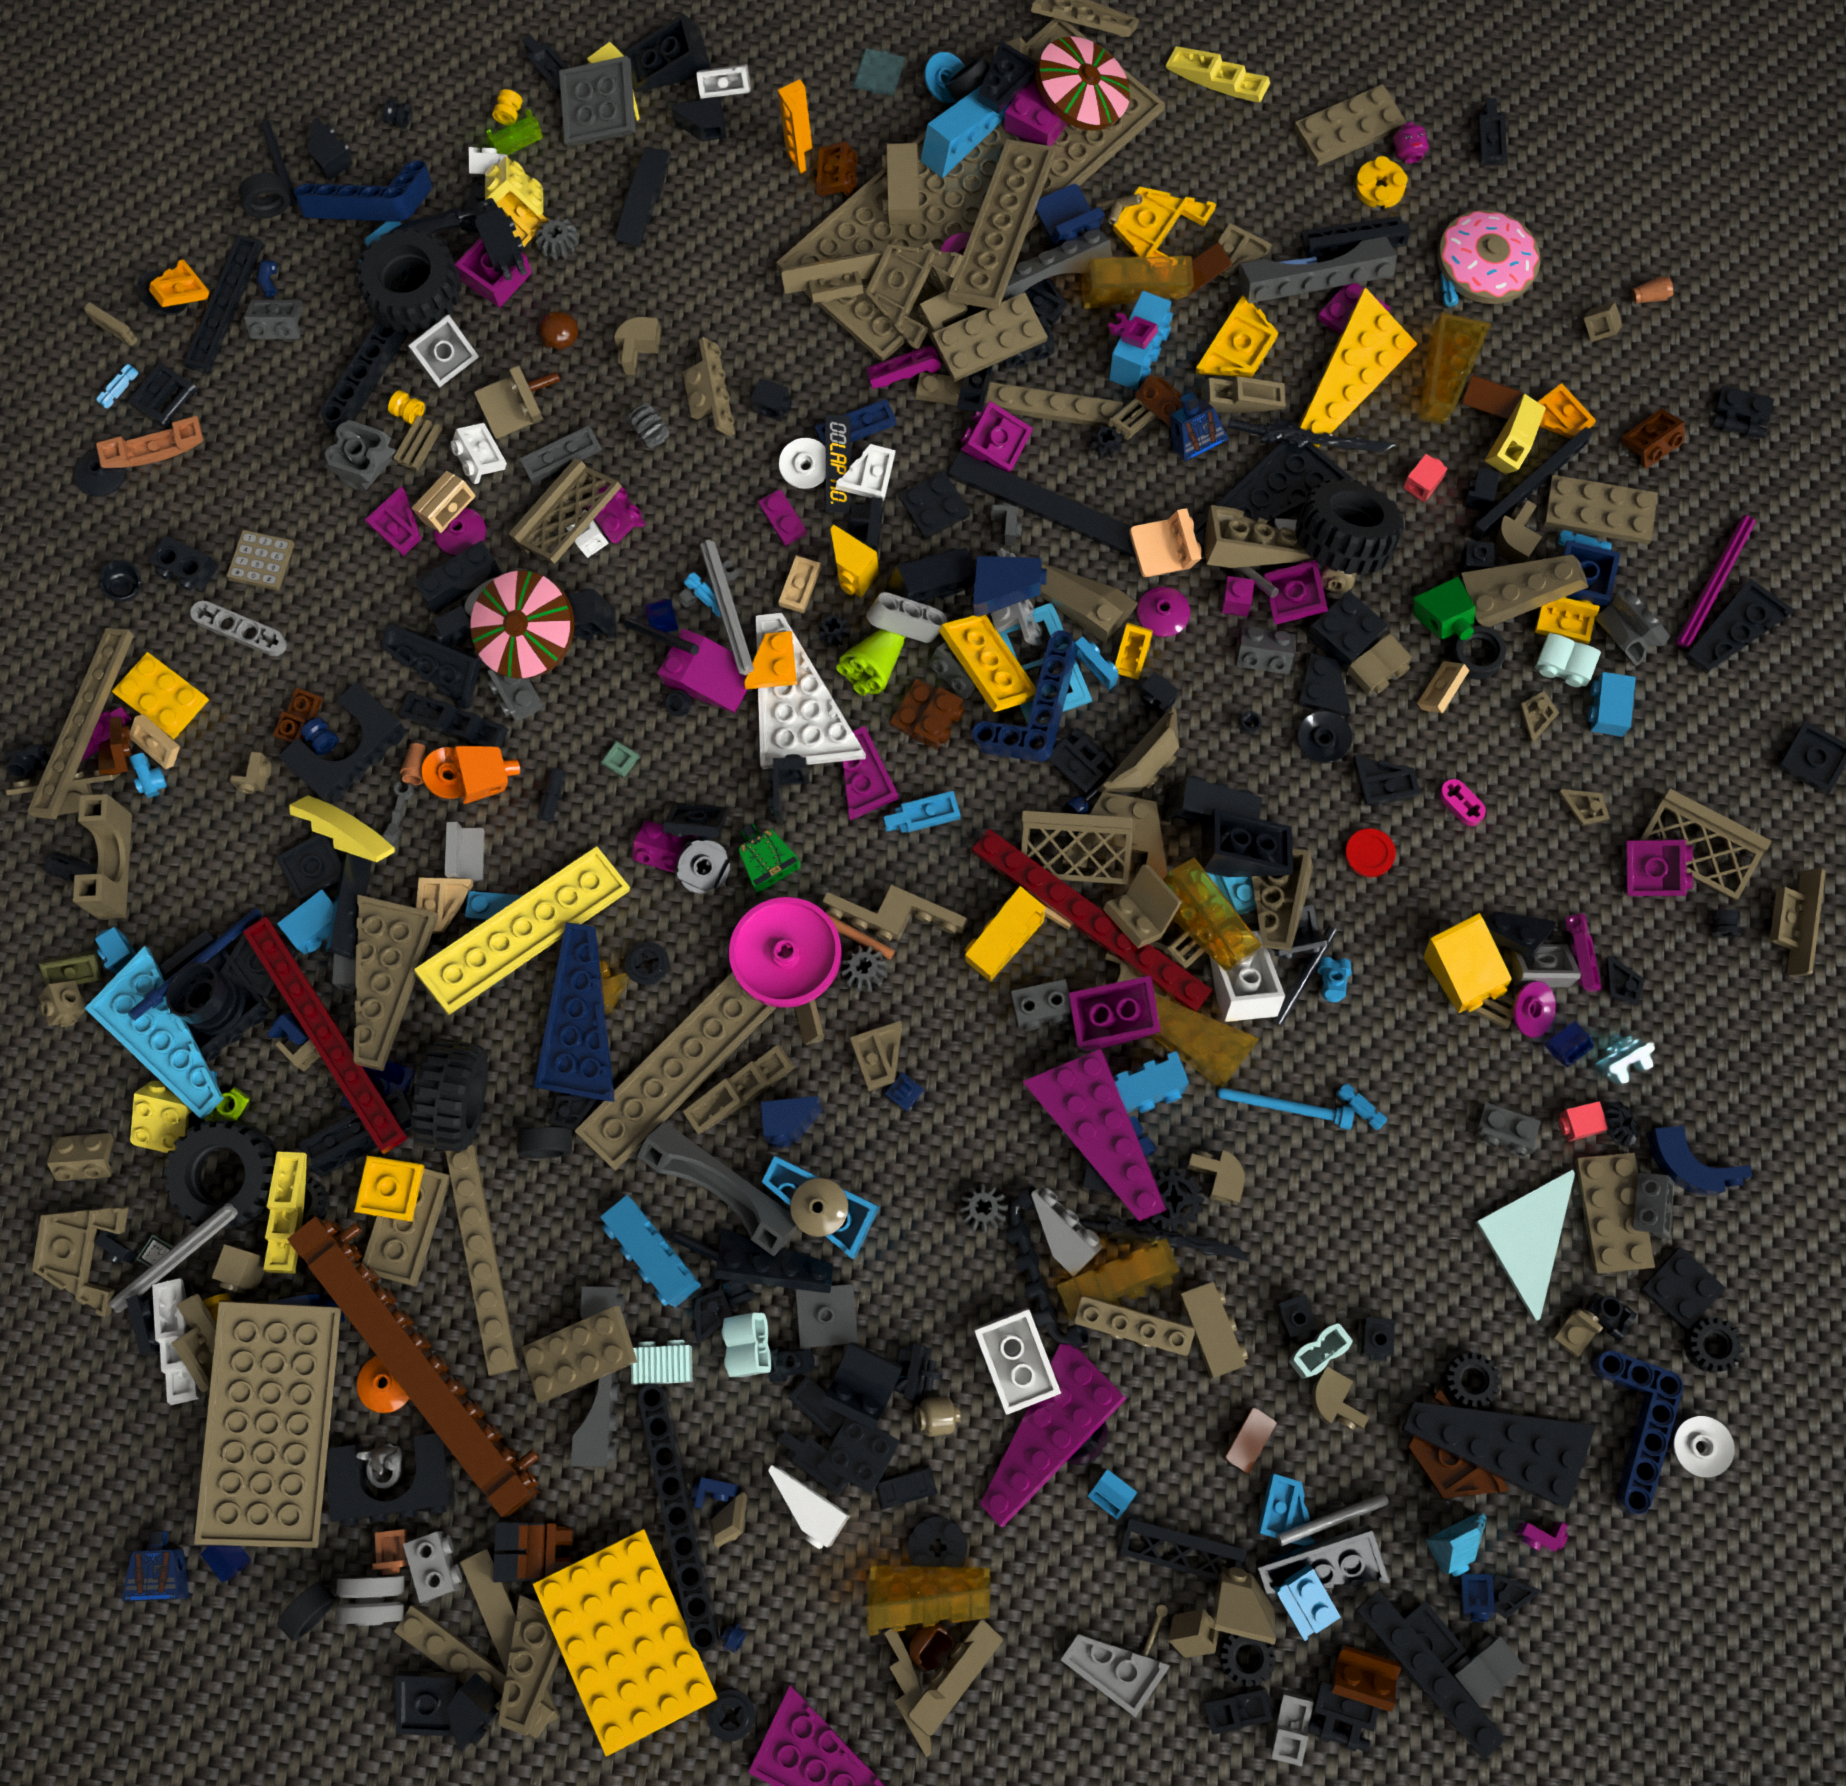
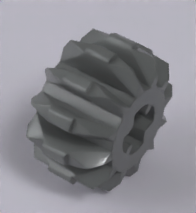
M558 215L556 220L552 221L548 217L546 224H539L540 230L535 231L536 245L546 258L552 256V259L556 261L559 256H562L566 260L567 253L574 254V247L578 246L579 243L577 229L572 226L568 219L562 221V218Z
M645 402L642 405H638L628 414V420L647 447L659 446L669 437L667 427L650 404Z
M858 945V954L855 955L849 950L847 956L850 960H842L841 964L846 969L841 971V975L844 978H848L846 981L848 987L856 983L857 992L862 990L863 985L866 986L868 992H872V983L877 987H881L882 982L879 978H887V972L883 969L888 964L886 960H880L883 956L881 951L873 954V947L868 946L866 952H863L862 947ZM867 964L868 973L862 974L861 965Z
M980 1184V1193L978 1194L973 1187L969 1188L972 1199L968 1196H962L961 1200L969 1206L959 1207V1212L970 1213L962 1219V1222L967 1224L973 1220L971 1231H976L978 1224L982 1225V1233L986 1234L987 1224H990L992 1229L996 1231L998 1225L995 1219L1005 1222L1006 1217L998 1212L1007 1211L1008 1205L998 1204L1005 1199L1004 1194L993 1197L996 1187L992 1186L989 1193H985V1184ZM982 1202L984 1206L988 1204L991 1206V1208H988V1215H985L983 1212L979 1214L976 1212V1210H979V1203Z

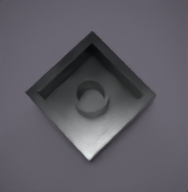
M1348 590L1312 625L1307 638L1328 657L1337 659L1339 666L1347 673L1349 666L1356 659L1369 651L1383 638L1388 624Z

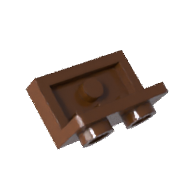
M122 717L110 718V742L99 744L98 770L100 775H118L128 771V756H131V734L129 726H123Z

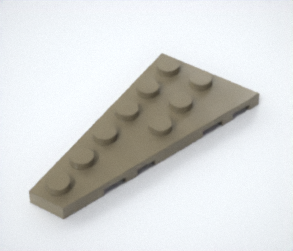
M357 895L359 916L357 918L358 944L356 945L355 986L357 988V1001H355L354 1062L359 1066L384 1071L417 978L414 969L422 964L438 915L435 912Z

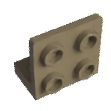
M519 366L510 369L512 376L475 391L476 398L495 439H500L543 420Z
M1145 864L1140 868L1126 895L1106 902L1103 910L1137 948L1161 939L1182 901L1148 864Z

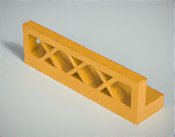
M799 79L778 89L786 152L801 174L807 171L804 152L812 149L806 90L803 82Z

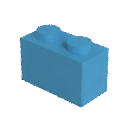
M1603 672L1597 681H1593L1590 696L1594 697V702L1588 712L1591 732L1623 737L1631 728L1636 677Z
M321 889L277 924L304 955L308 952H313L329 936L334 902Z

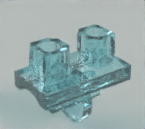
M1616 1033L1610 1036L1611 1046L1605 1049L1609 1056L1596 1063L1599 1071L1608 1073L1614 1083L1623 1084L1631 1079V1075L1626 1067L1629 1064L1633 1063L1636 1070L1641 1072L1654 1066L1650 1052L1655 1050L1652 1042L1644 1043L1640 1039L1634 1041L1631 1035L1623 1038Z

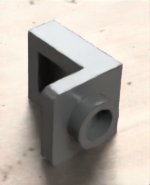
M1000 503L991 506V520L1006 522L1005 546H1015L1016 537H1021L1022 521H1017L1018 506Z

